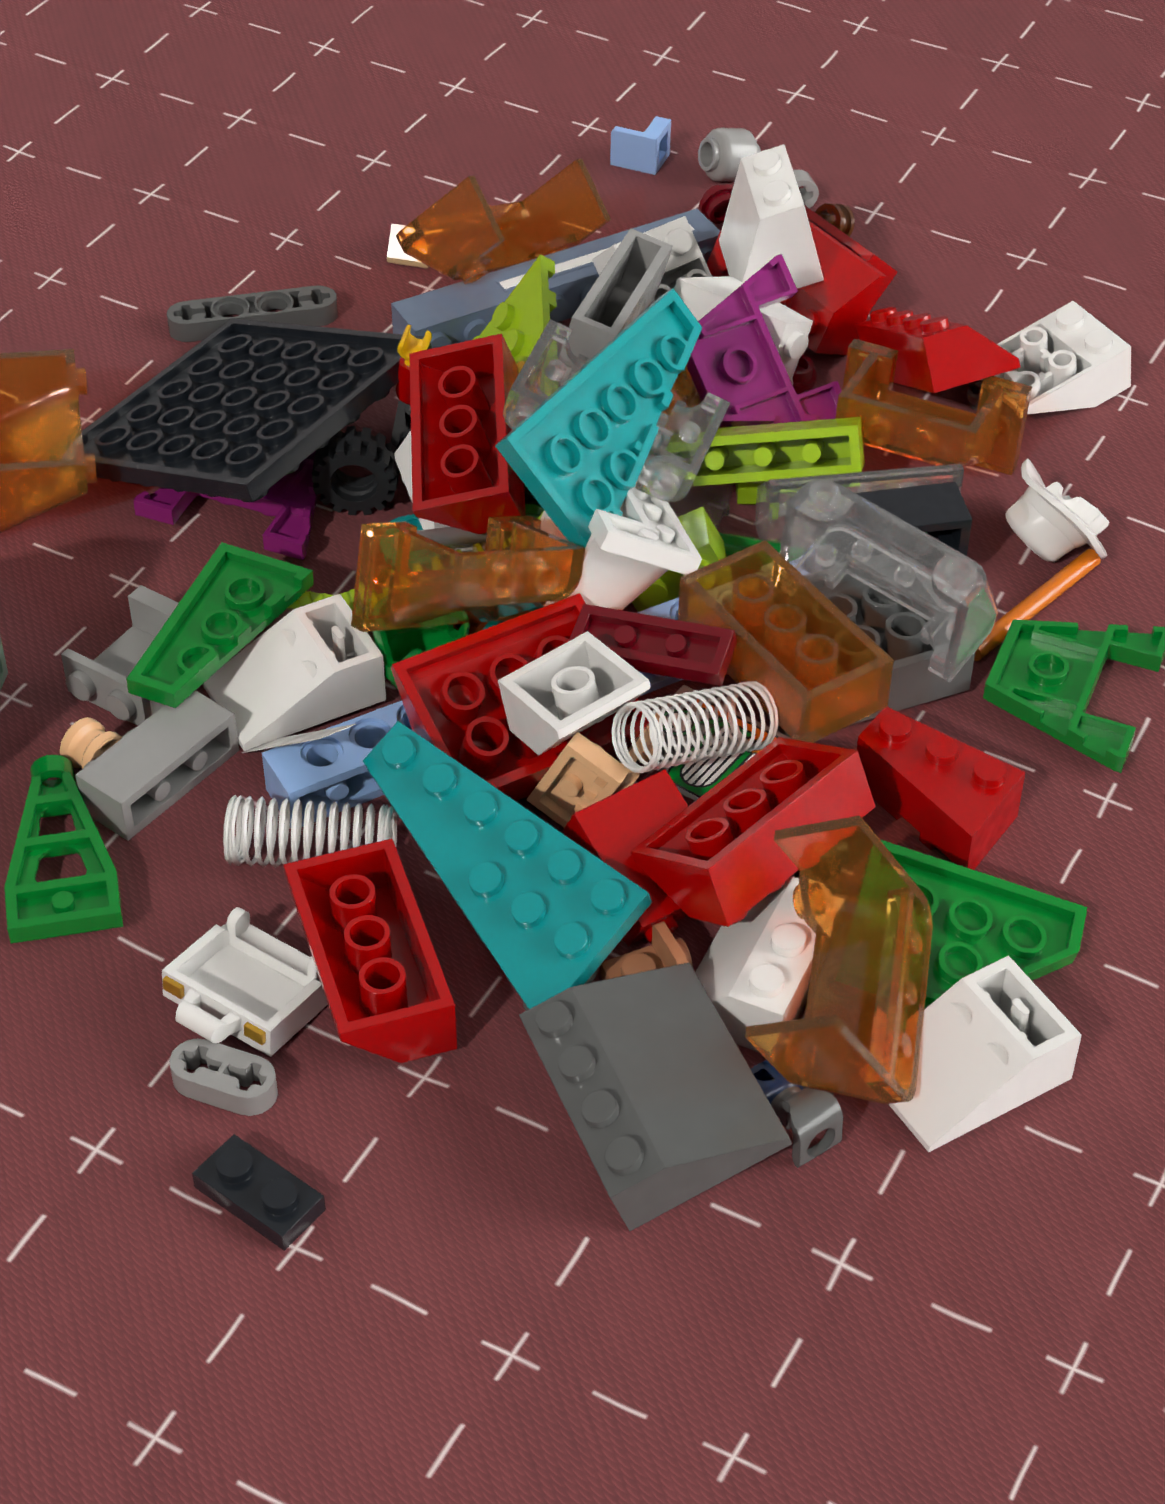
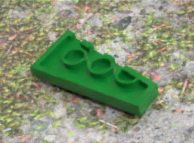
M221 542L126 678L128 693L173 708L178 707L314 585L313 570Z

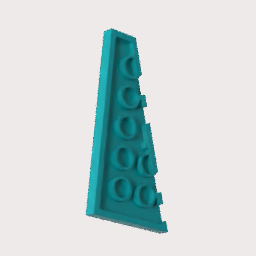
M674 288L661 295L495 445L580 557L592 534L588 526L596 509L619 516L623 515V512L620 510L628 490L635 487L658 433L659 427L656 426L662 411L666 410L670 405L674 395L671 392L678 374L685 370L703 328Z
M399 721L395 723L363 760L367 770L528 1009L570 987L585 984L652 903L647 891Z

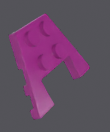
M782 254L776 255L698 321L703 328L686 366L713 427H738L853 417L838 381L799 395L796 394L760 312L761 308L789 299L798 292Z
M316 450L300 463V467L295 472L282 477L269 488L266 496L257 501L243 502L238 499L219 496L209 497L206 494L187 491L177 492L174 489L160 488L151 495L143 491L133 500L135 515L174 525L196 496L217 500L224 505H236L261 512L266 516H276L262 535L264 550L304 560L307 555L318 495L313 490L314 483L312 482Z

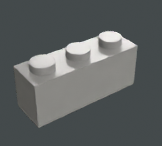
M196 690L176 708L162 705L158 711L135 729L128 731L117 743L96 759L88 762L75 775L78 790L91 817L129 841L239 751L235 713Z

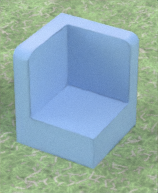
M656 116L645 132L615 126L611 131L610 165L656 175L670 155L671 119Z

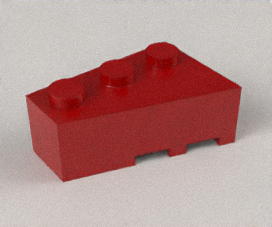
M887 706L878 713L858 736L857 750L873 799L896 820L903 817L920 832L919 840L927 848L932 850L937 847L953 863L975 870L1018 817L1025 771Z

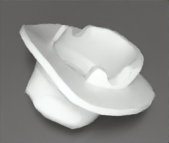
M1027 458L1022 463L1021 473L1022 478L1029 487L1005 513L1007 522L1012 530L1027 547L1047 562L1055 563L1073 549L1085 544L1091 546L1101 559L1105 558L1107 552L1096 536L1108 527L1110 522L1098 508L1082 497H1075L1073 499L1070 496L1062 497L1064 488L1060 483L1054 482L1045 487L1036 468Z

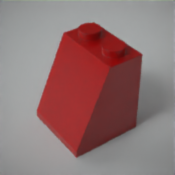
M666 769L574 813L562 831V834L649 893L652 900L651 905L622 938L628 946L645 937L652 944V926L654 924L664 921L672 933L679 927L676 921L687 916L633 860L630 852L688 807V804Z

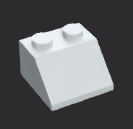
M588 631L498 680L509 730L537 755L558 746L571 738L576 732L580 733L595 723L604 720L606 717L617 712L619 707L625 703L633 702L651 688L648 678Z

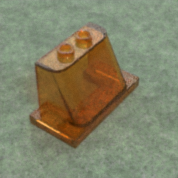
M858 339L852 341L848 347L843 388L838 395L835 419L861 417L863 445L948 469L976 465L1008 475L1014 473L1018 465L1032 386L995 376L985 378L981 384L977 412L975 414L892 391L898 350Z
M529 515L489 517L485 551L463 553L417 534V527L407 522L362 524L351 626L362 632L463 624L464 622L477 623L510 620L530 612V609L563 600L570 596L577 588L581 579L585 548L541 530V520Z

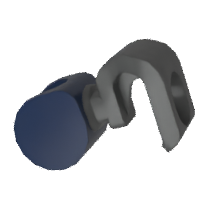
M775 1054L751 1068L773 1110L780 1118L781 1124L787 1130L792 1129V1160L797 1168L842 1141L843 1113L840 1104L831 1093L808 1087L803 1089V1079L799 1071L782 1055ZM827 1129L821 1141L808 1149L813 1138L821 1131Z

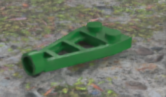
M46 755L38 758L30 768L31 783L4 886L7 931L10 943L124 927L117 871L75 783L72 762L61 755ZM52 777L60 778L57 780H46ZM65 814L72 815L75 831L39 836L41 818ZM77 853L87 870L86 874L82 876L41 882L36 881L39 863L42 858Z

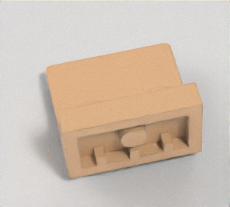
M656 713L655 717L659 722L660 716ZM648 723L644 728V738L649 752L653 755ZM576 732L529 795L527 801L565 828L574 813L633 785L640 773H633L620 760H616L605 752L601 746ZM639 734L635 740L642 758L648 762L650 759L644 752ZM631 745L628 749L630 756L634 762L637 760L640 762Z

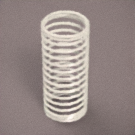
M756 681L740 682L739 684H730L729 686L713 687L701 691L630 702L619 707L614 716L611 731L612 742L617 757L633 773H644L690 762L696 763L699 760L706 761L707 759L765 748L776 736L779 722L778 710L770 692L765 686ZM749 688L761 695L769 710L771 724L769 733L763 742L761 741L764 738L766 725L764 711L759 699ZM742 690L754 699L760 712L761 732L757 742L754 744L753 741L756 733L755 713L750 701L742 693ZM739 695L746 702L751 714L752 733L749 741L746 739V715L741 703L737 699ZM721 699L724 701L723 708L720 704ZM712 701L715 703V709H714V710H713V708L711 707V702H712ZM703 703L706 706L705 713L704 710L701 708ZM736 704L742 716L743 734L740 732L737 724ZM693 705L697 708L696 715L692 710ZM684 707L688 710L687 716L683 712ZM635 708L630 726L631 743L634 753L644 766L634 762L625 742L627 717ZM674 709L679 712L677 719L674 715ZM718 709L723 718L724 738L718 724ZM640 711L642 712L640 739L644 752L650 759L649 763L640 755L635 741L634 726ZM665 711L669 714L668 722L664 716ZM709 711L714 721L715 740L709 726ZM656 712H657V714L660 716L659 722H658L657 718L655 717V713H656ZM700 714L705 724L706 740H704L700 728ZM690 716L692 717L695 724L697 736L696 742L691 731ZM645 717L649 721L653 755L649 752L644 738ZM681 717L686 727L687 744L682 733ZM672 720L676 728L677 745L673 736ZM728 722H729L730 728H731V730H732L733 736L731 735V732H730V729H729V726H728ZM663 724L667 732L668 747L663 735ZM728 737L732 741L730 745L727 743ZM719 739L723 743L721 747L718 745ZM710 740H711V742L713 743V747H712V748L709 747V741H710ZM700 741H701L702 744L704 745L703 750H701V749L699 748V747H700ZM691 743L695 748L693 752L690 750ZM681 744L685 748L684 754L681 752ZM662 746L667 753L665 757L661 754ZM672 746L676 750L675 755L671 753Z
M234 795L230 798L225 814L223 834L224 856L229 865L234 863L235 866H239L246 861L250 867L256 862L264 867L270 862L276 868L281 862L282 864L287 863L285 851L290 827L289 800L287 798L284 799L280 808L278 831L280 853L275 863L273 850L278 826V802L275 797L269 802L267 824L266 802L263 797L257 801L255 817L254 801L251 796L247 797L246 800L241 795L239 797ZM299 799L295 801L292 810V854L288 863L299 861L297 852L302 828V803ZM312 800L307 802L304 814L303 859L310 858L315 814ZM323 800L319 803L317 810L316 856L322 855L325 839L327 811ZM335 801L331 804L329 812L328 853L335 851L339 809ZM348 802L344 804L342 809L340 850H345L348 847L351 822V807ZM360 803L356 805L354 812L353 848L360 846L363 808ZM372 803L368 806L366 814L365 845L373 843L375 808ZM383 804L379 811L377 842L393 839L396 847L397 813L392 806L389 807ZM248 810H249L248 831H247V819H248ZM254 824L255 855L252 861H250L248 852L251 845ZM266 825L267 856L263 862L261 849Z

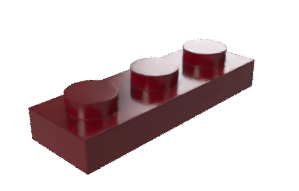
M583 604L569 639L570 641L588 631L640 672L722 686L737 644L735 631L732 629Z

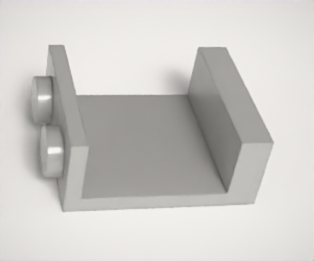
M142 585L128 595L132 627L97 658L91 660L68 648L61 654L66 677L65 681L69 692L82 701H89L111 712L116 718L123 721L127 720L137 726L158 711L163 704L128 693L126 678L179 604Z

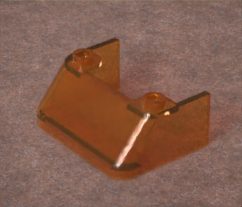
M580 158L573 161L524 200L494 206L488 205L475 176H468L396 234V238L403 253L452 280L462 279L464 284H468L482 278L487 273L538 258L540 254L545 256L574 247L608 223L611 218L583 159Z
M860 815L775 830L774 841L800 870L799 884L793 891L795 911L799 918L804 919L816 934L805 1019L746 1026L745 1038L791 1084L881 1104L909 1102L913 1099L917 1086L933 930L932 914L928 900Z

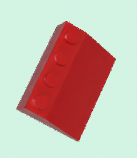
M579 593L404 659L391 666V671L412 731L514 801L528 797L571 738L537 755L509 730L498 680L569 641L583 604H586L581 594ZM636 708L627 717L625 725V742L628 749L632 745L630 726ZM641 711L638 713L635 721V740L640 734ZM615 712L604 720L581 731L580 734L591 742L598 744L605 752L619 760L613 746L611 732L613 719L617 713ZM646 717L644 722V728L649 723Z

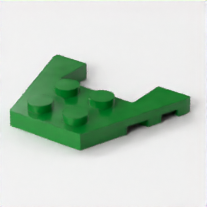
M1013 619L985 683L983 699L1109 769L1122 773L1133 743L1136 727L1086 714L1085 712L1106 659L1159 672L1165 656V627L1153 626L1151 634L1128 633V625L1109 624L1106 631L1078 630L1079 627L1076 622Z

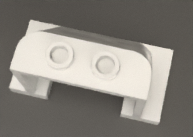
M641 470L635 487L628 490L621 506L622 516L599 509L595 510L588 526L592 534L581 557L544 510L523 560L543 606L580 593L588 605L623 610L668 570L692 577L695 576L702 558L651 473Z

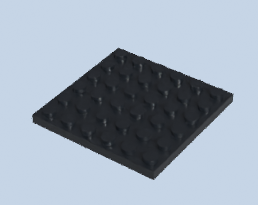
M232 318L50 454V458L56 471L78 474L81 477H97L109 479L113 482L123 481L141 484L145 487L155 486L174 489L177 492L187 491L206 494L209 497L219 496L238 499L243 502L257 501L266 496L269 488L282 477L295 472L300 467V463L315 450L327 446L331 441L330 438L342 428L356 422L360 418V414L370 405L388 396L390 389L399 382L398 369L401 356L397 348L403 334ZM414 336L418 339L424 338V336Z

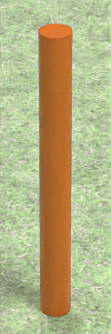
M1085 550L973 639L976 644L974 661L981 660L1004 641L1013 619H1032L1098 566L1101 559L1095 550Z

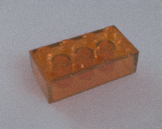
M766 540L680 577L678 620L735 631L737 644L726 673L737 684L740 682L756 681L765 686L775 701L778 710V725L792 739L813 743L888 707L894 660ZM749 688L759 699L762 709L769 715L765 700L757 691Z

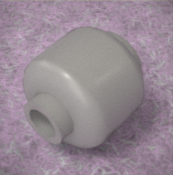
M716 128L701 141L698 150V161L700 167L713 181L735 182L741 158L761 152V149L753 134L747 129Z

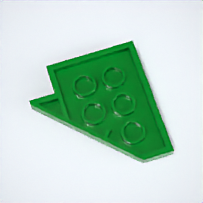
M874 837L867 853L834 983L889 1000L879 1041L886 1043L961 978L1006 956H1009L1032 981L1072 964L1080 950L1088 907Z

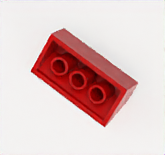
M809 221L824 281L798 288V292L793 297L779 303L813 321L808 334L809 341L807 346L812 351L824 354L850 355L859 337L856 324L867 320L886 279V275ZM721 231L707 261L709 271L714 277L729 276L719 243Z
M888 307L871 312V320L856 324L865 369L869 377L937 393L1021 368L1019 358L968 325L949 322L947 316L931 318L930 313L914 315L913 310L897 312L896 307Z
M502 333L409 353L412 501L415 516L475 534H484L526 525L524 483L495 447L500 440L521 422L519 368Z
M778 737L630 852L633 860L688 917L729 927L744 919L747 912L768 894L779 890L785 881L805 864L816 860L821 855V851L838 837L853 830L857 822L875 808V803L858 750Z
M393 839L283 864L284 873L340 1041L399 1063L457 1049L455 1003Z

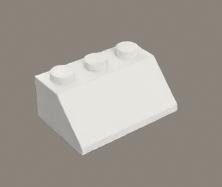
M792 876L785 881L779 890L768 894L752 907L744 919L729 927H720L695 973L736 1044L771 1057L775 1054H782L813 993L831 942L838 928L842 925L846 894Z

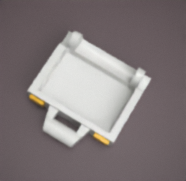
M236 907L231 911L225 925L220 927L216 924L162 970L163 996L179 1004L176 1011V1022L213 1043L222 1042L229 1035H233L270 1057L328 1005L313 957H309L251 925L249 912L240 907Z

